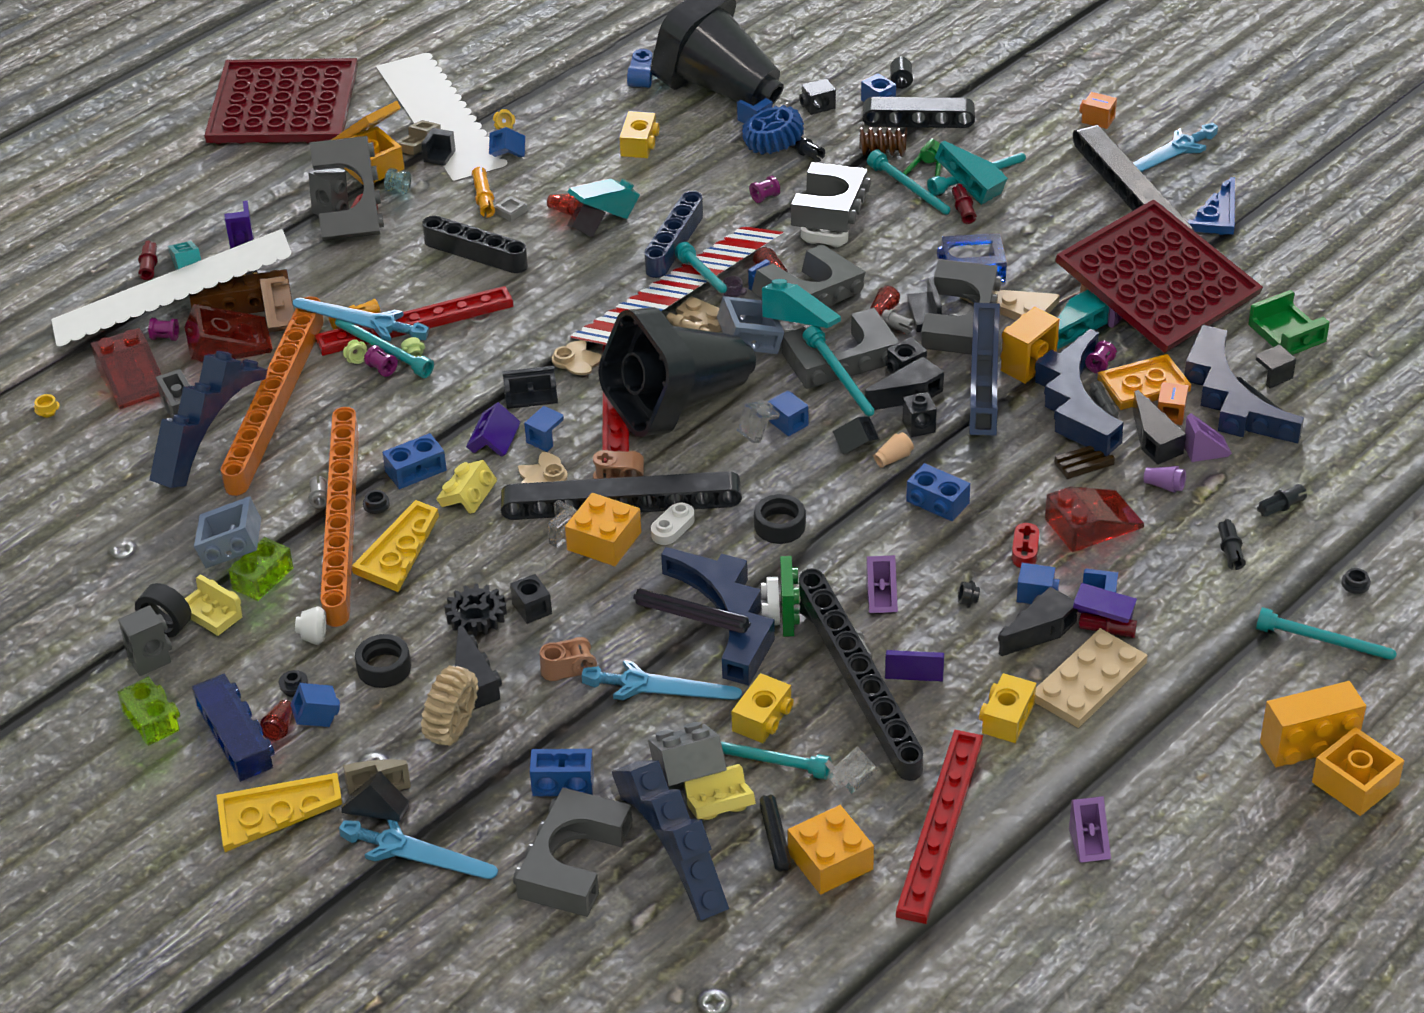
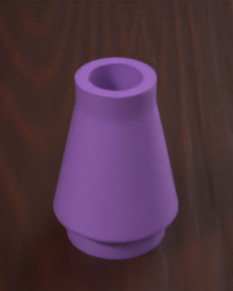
M1179 466L1147 467L1145 469L1144 483L1173 493L1184 489L1186 471L1180 469Z

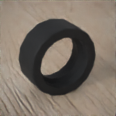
M775 494L761 499L755 506L754 528L756 534L763 540L775 544H785L799 539L805 532L806 510L804 504L799 499L790 495ZM785 514L793 517L794 520L788 523L776 524L767 521L766 518L771 515Z
M150 584L135 601V611L151 606L156 615L161 614L167 625V630L164 631V634L168 638L176 636L191 619L192 611L188 602L179 592L166 584ZM158 606L164 609L169 615L165 614L161 609H159Z
M379 634L362 641L356 648L354 657L359 679L366 685L375 688H387L402 682L410 673L411 658L407 643L400 637L392 634ZM380 655H393L399 658L395 663L385 667H373L367 664L369 660Z

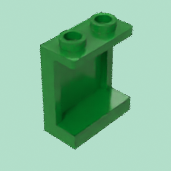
M1288 290L1252 304L1248 325L1272 347L1281 345L1290 354L1294 355L1327 342L1330 322L1324 316L1312 321L1294 305L1295 293L1292 290Z

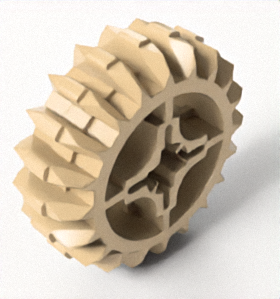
M449 665L436 677L430 693L427 694L428 698L422 713V734H424L426 739L439 745L451 746L458 741L459 736L463 735L464 729L468 727V721L472 717L471 714L477 699L478 680L475 677V673L463 667Z

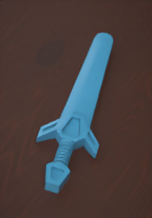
M1213 122L1204 124L1200 131L1190 136L1181 134L1180 128L1174 131L1173 141L1135 161L1133 164L1142 172L1181 153H1201L1206 150V145L1198 144L1197 142L1204 138L1212 139L1218 132V126Z
M296 298L292 303L294 307L372 328L381 339L391 341L389 333H392L394 330L400 333H407L411 337H416L420 340H426L428 337L429 327L419 322L414 323V325L396 322L395 320L403 316L402 311L392 310L376 314L304 298Z
M623 661V666L627 671L621 675L609 674L608 672L607 674L606 672L603 673L599 666L583 668L581 675L582 683L594 688L598 687L602 682L603 684L622 686L621 689L613 694V699L625 700L641 692L737 700L742 696V690L734 686L644 673L631 661Z
M344 820L339 827L340 836L351 843L357 842L359 839L378 845L377 848L364 854L365 859L371 861L398 856L484 879L495 878L498 874L497 867L492 864L403 835L397 821L387 820L389 829L382 833L362 828L359 821Z

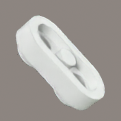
M801 227V238L809 244L821 243L832 247H840L848 242L849 231L837 232Z
M676 503L670 506L652 523V540L660 545L674 543L693 525L695 521L693 507L686 503Z
M766 577V583H761V599L767 600V603H762V616L775 619V625H780L778 577Z

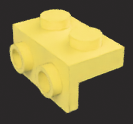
M484 460L472 463L464 462L455 468L454 475L442 486L443 490L436 498L441 507L462 503L469 514L476 512L497 482V478Z
M201 574L196 577L198 589L185 598L192 611L191 620L219 636L242 618L241 600L235 592L221 587L216 581L210 580Z
M740 764L726 767V771L683 782L688 808L697 819L710 820L717 817L718 814L728 811H743L747 806L756 804L754 792L745 783L743 768Z

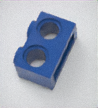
M431 433L382 452L385 472L398 489L447 471L445 452Z
M924 463L907 480L906 501L953 522L970 503L971 483Z
M531 749L530 780L532 796H558L562 788L593 795L594 766L592 749Z

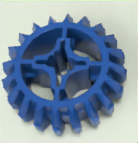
M775 105L773 108L767 107V109L759 110V113L752 114L751 118L746 119V123L742 125L743 140L749 150H753L754 153L760 152L761 155L780 152L783 149L787 150L789 146H794L795 142L801 140V136L804 135V122L798 110L793 109L791 106L786 107L782 105L777 107Z

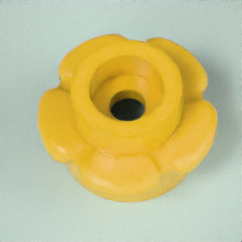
M507 109L496 112L493 116L495 128L497 130L504 127L512 129L513 124H515V116Z
M50 394L41 395L34 402V412L45 418L53 416L60 407L59 402Z

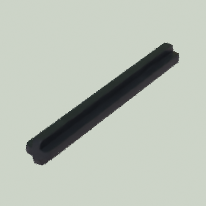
M639 588L633 595V599L638 605L732 631L746 633L751 626V622H749V618L746 616Z

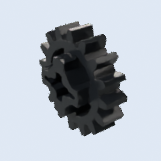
M475 584L473 589H469L465 585L463 586V592L455 590L454 597L447 598V605L444 606L447 624L452 625L453 631H457L458 627L462 625L466 632H472L473 636H477L478 631H482L486 635L490 627L497 630L498 623H504L505 621L504 615H507L504 595H499L498 589L490 591L489 585L484 586L483 589L479 588L478 584Z

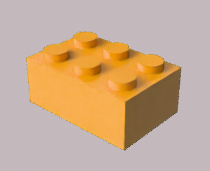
M1350 681L1269 700L1266 702L1260 743L1275 768L1317 758L1354 727L1362 730L1366 704Z

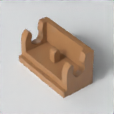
M284 276L260 279L269 333L286 330L294 313L288 279H285Z

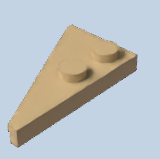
M1011 290L995 291V294H998L997 303H1000V314L1016 321L1022 314L1027 313L1034 306L1050 313L1059 304L1060 295L1052 293ZM960 297V298L963 299V300H966V301H968V302L973 303L972 301H970V300H968V299H966V298Z

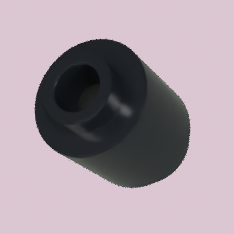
M897 57L890 64L891 81L896 84V88H907L913 82L912 64L905 57Z

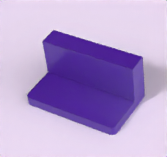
M248 200L243 201L244 211L224 214L230 249L254 240Z
M497 402L482 413L466 447L472 453H475L487 444L502 457L507 453L520 425V421Z
M1081 583L1073 607L1078 609L1079 613L1096 614L1128 623L1133 618L1137 599Z
M886 650L885 679L943 682L944 653Z

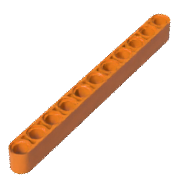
M313 296L304 298L321 302L319 298ZM299 308L295 309L267 368L266 379L261 381L221 466L222 479L227 494L238 496L248 490L316 341L315 334H319L323 326V315Z
M340 407L332 414L320 598L322 609L326 612V624L331 627L346 624L350 616L359 442L356 412L351 407Z

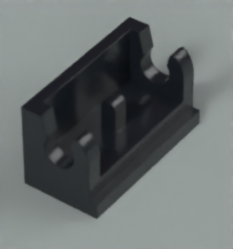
M554 366L502 371L507 409L558 403Z

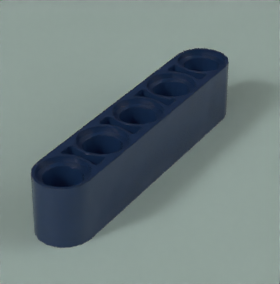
M687 191L681 195L645 249V272L649 277L660 278L667 274L677 258L675 256L676 246L681 242H688L703 219V197L700 192Z

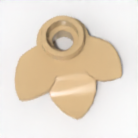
M584 340L574 341L566 346L555 349L552 355V363L558 368L567 369L572 374L587 375L592 373V368L599 364L602 354L586 350L587 344Z
M547 452L540 454L539 464L518 466L519 474L524 479L521 483L566 481L568 478L567 471L561 464V460Z

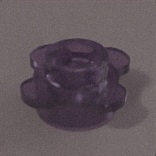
M729 276L723 280V283L727 286V291L723 294L724 296L737 298L747 293L741 278Z

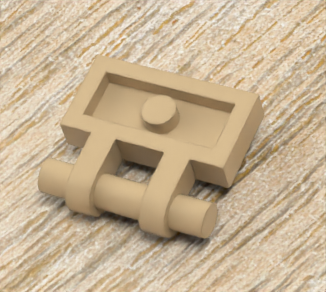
M690 296L676 309L677 315L670 312L666 317L673 326L718 333L722 330L717 320L719 308L693 296Z

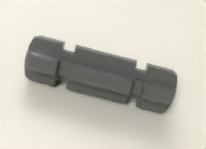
M1100 381L1092 382L1089 391L1096 404L1105 412L1118 419L1119 411L1104 384Z

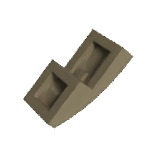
M421 120L408 126L409 135L396 142L402 146L403 153L415 155L422 150V141L432 128L441 129V124Z
M370 760L343 765L346 789L349 796L379 771L399 791L411 788L406 760Z

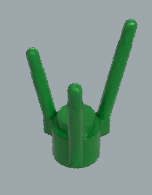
M933 138L926 142L919 155L903 173L905 175L909 174L923 160L926 163L936 162L935 176H940L941 164L935 158L940 143Z

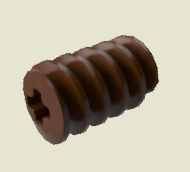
M860 126L859 149H861L863 156L867 155L869 149L871 152L880 150L885 155L887 150H889L891 157H894L898 150L900 157L904 156L907 143V127L904 134L901 133L900 127L896 128L894 134H892L891 128L887 127L884 134L881 127H878L876 133H874L872 127L869 126L867 133H864L863 127Z

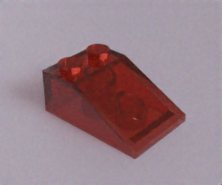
M193 304L184 326L191 359L203 362L205 355L216 354V351L231 353V358L233 359L272 352L273 348L265 317Z
M140 328L127 330L124 333L102 338L91 343L96 367L119 409L160 396L156 377L160 376L161 372Z
M1070 486L1049 493L1046 496L1045 520L1072 552L1144 528V522L1116 490Z

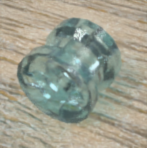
M394 168L388 169L384 179L385 190L390 192L396 190L400 194H407L411 185L410 172H398Z

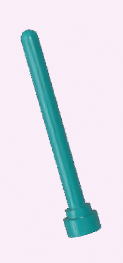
M874 150L867 158L868 166L876 171H885L944 215L950 213L951 208L888 163L887 156L883 152Z
M1018 153L992 163L1000 170L1024 162L1026 155ZM935 176L928 179L927 188L931 194L938 196L944 194L948 187L959 184V182L953 176L947 178Z
M681 242L676 246L675 256L679 261L691 264L719 293L723 294L727 291V286L696 257V250L690 243Z
M339 319L335 320L337 327L373 346H379L384 352L410 365L416 375L427 378L432 373L434 361L428 357H415L353 323Z
M808 327L803 333L805 342L808 346L818 349L864 414L869 417L873 416L874 408L825 343L824 331L821 327Z
M1262 607L1259 614L1257 630L1268 632V630L1274 631V629H1279L1388 660L1395 659L1397 655L1396 651L1389 647L1279 618L1278 614L1273 613V610Z
M721 741L723 754L808 770V773L813 774L814 778L827 780L830 772L831 756L817 754V756L805 758Z

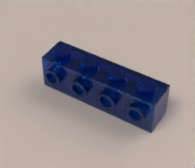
M224 673L192 686L196 707L239 781H244L272 769L271 756L275 755L272 743L269 738L264 739L262 737L263 730L257 719L252 720V712L247 701L241 702V694L236 683H230Z

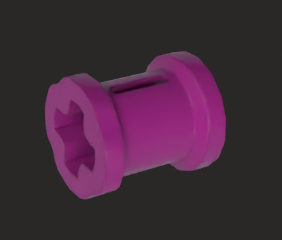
M773 175L768 176L765 181L750 184V195L756 203H761L769 196H778L780 194V184Z
M151 318L148 327L149 338L151 340L170 338L171 341H177L179 337L178 319L172 318L171 321H163Z
M1107 341L1098 342L1094 352L1090 353L1085 360L1087 368L1096 374L1106 370L1108 362L1116 357L1117 350L1115 346Z
M377 345L370 347L364 355V363L369 367L378 369L379 374L384 377L393 374L397 368V358L393 355H387Z

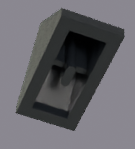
M379 771L351 793L342 806L341 812L344 814L401 821L409 808V801Z

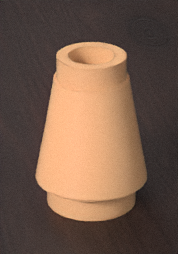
M895 433L873 457L875 462L883 468L886 465L910 456L914 445L905 433Z

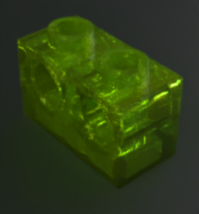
M264 536L258 542L256 551L243 555L228 569L232 589L259 601L294 569L290 548Z
M149 676L117 691L122 712L148 746L180 731L177 720L180 717V712L173 701L170 703L167 701L163 687L160 684L156 686Z

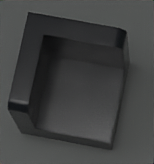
M432 128L422 141L423 160L426 163L444 166L456 151L454 131Z
M579 202L567 226L575 228L589 237H593L606 212Z
M1281 345L1256 355V361L1268 370L1267 387L1273 388L1293 379L1296 358Z
M869 416L857 417L832 431L843 454H848L862 445H871L880 440Z

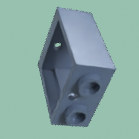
M723 296L717 315L722 332L739 336L745 344L753 348L754 352L778 354L784 331L779 320L763 317L762 300Z
M249 496L200 514L194 548L206 569L257 550L261 516L251 497ZM230 551L232 554L227 555L225 552Z

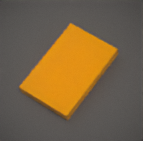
M398 101L363 117L331 140L349 138L375 127L400 110L401 107Z
M1168 354L1098 372L1097 380L1104 384L1110 397L1120 410L1133 407L1134 392L1136 390H1139L1146 398L1153 402L1159 400L1162 382L1189 385L1188 392L1191 391L1192 385Z

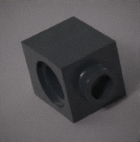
M827 78L802 84V94L799 95L800 104L803 108H806L810 115L836 109V89Z
M911 337L887 348L888 360L886 361V367L893 374L921 357L927 359V350Z
M929 393L903 397L902 422L910 437L936 433L937 408Z
M536 574L510 583L512 604L526 624L552 614L550 593Z

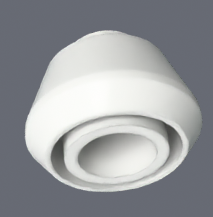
M317 606L302 611L301 617H296L295 633L300 634L302 640L315 645L324 642L326 634L325 610Z

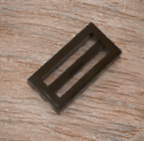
M1086 446L1055 456L1054 463L1066 479H1071L1115 464V457L1113 454L1105 456L1101 451H1094L1092 446Z

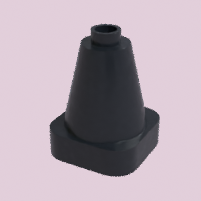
M684 0L669 12L661 24L652 59L651 74L673 90H677L686 83L692 82L736 101L742 100L754 106L765 98L774 104L784 89V84L779 81L780 70L733 18L736 0Z
M656 307L622 311L616 318L599 362L598 374L605 396L628 429L637 437L670 433L676 427L683 410L743 385L749 375L755 370L756 356L753 348L745 344L737 335L672 326L665 315Z

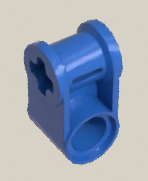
M638 49L634 51L628 68V86L651 87L653 55L650 50Z

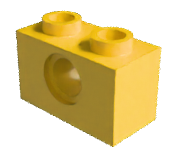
M628 111L619 137L621 156L648 158L650 150L655 148V136L659 135L660 126L656 122L655 113Z
M760 673L731 711L732 731L764 743L770 734L776 732L782 717L788 715L792 710L794 700L791 698V685Z
M1003 673L998 684L993 683L990 689L988 704L983 703L979 720L983 721L982 734L1016 743L1035 704L1037 683Z

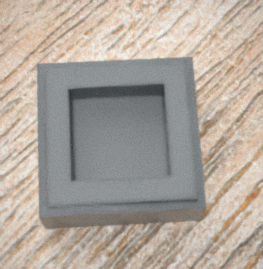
M512 196L507 197L494 206L495 214L511 222L528 211L526 203Z

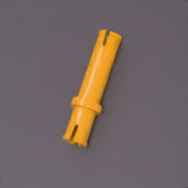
M475 167L471 173L476 190L475 200L480 207V214L484 217L486 212V218H489L495 213L493 205L494 195L489 188L486 169Z

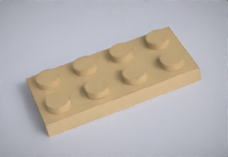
M1100 628L1036 687L1035 703L1079 728L1147 663L1148 655Z

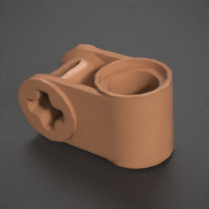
M601 450L593 456V463L596 466L593 479H603V473H606V478L638 477L644 475V458L636 451Z
M577 637L571 640L543 645L540 649L541 676L549 681H558L564 678L581 676L583 668L597 667L596 658L590 653L591 645L589 640L584 637Z

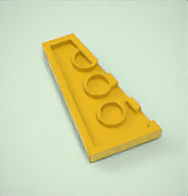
M415 500L352 565L353 574L399 592L439 517L438 508Z
M332 773L216 795L224 852L342 805L338 774Z

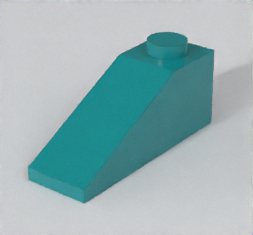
M946 141L940 143L935 156L936 160L981 205L1002 194L1008 178L992 162Z
M611 178L572 187L567 191V193L584 204L628 219L641 195L633 189L634 185L629 181L621 179L619 182Z
M192 241L168 246L176 270L201 261L199 248Z
M785 279L772 280V283L762 287L763 317L829 328L841 322L840 315L797 284L787 283Z
M1087 289L1070 298L1059 315L1057 350L1075 341L1089 329L1096 330L1108 323L1109 306Z

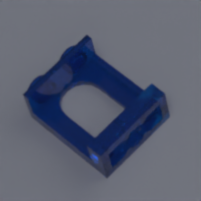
M1000 233L942 236L941 246H937V259L998 266L997 276L1002 277L1001 283L1006 282L1007 261ZM990 244V256L959 258L949 253V250L955 246Z

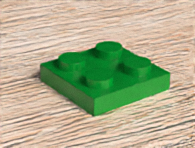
M780 556L783 637H793L794 625H800L799 608H794V605L800 604L799 587H793L794 584H798V567H792V556Z

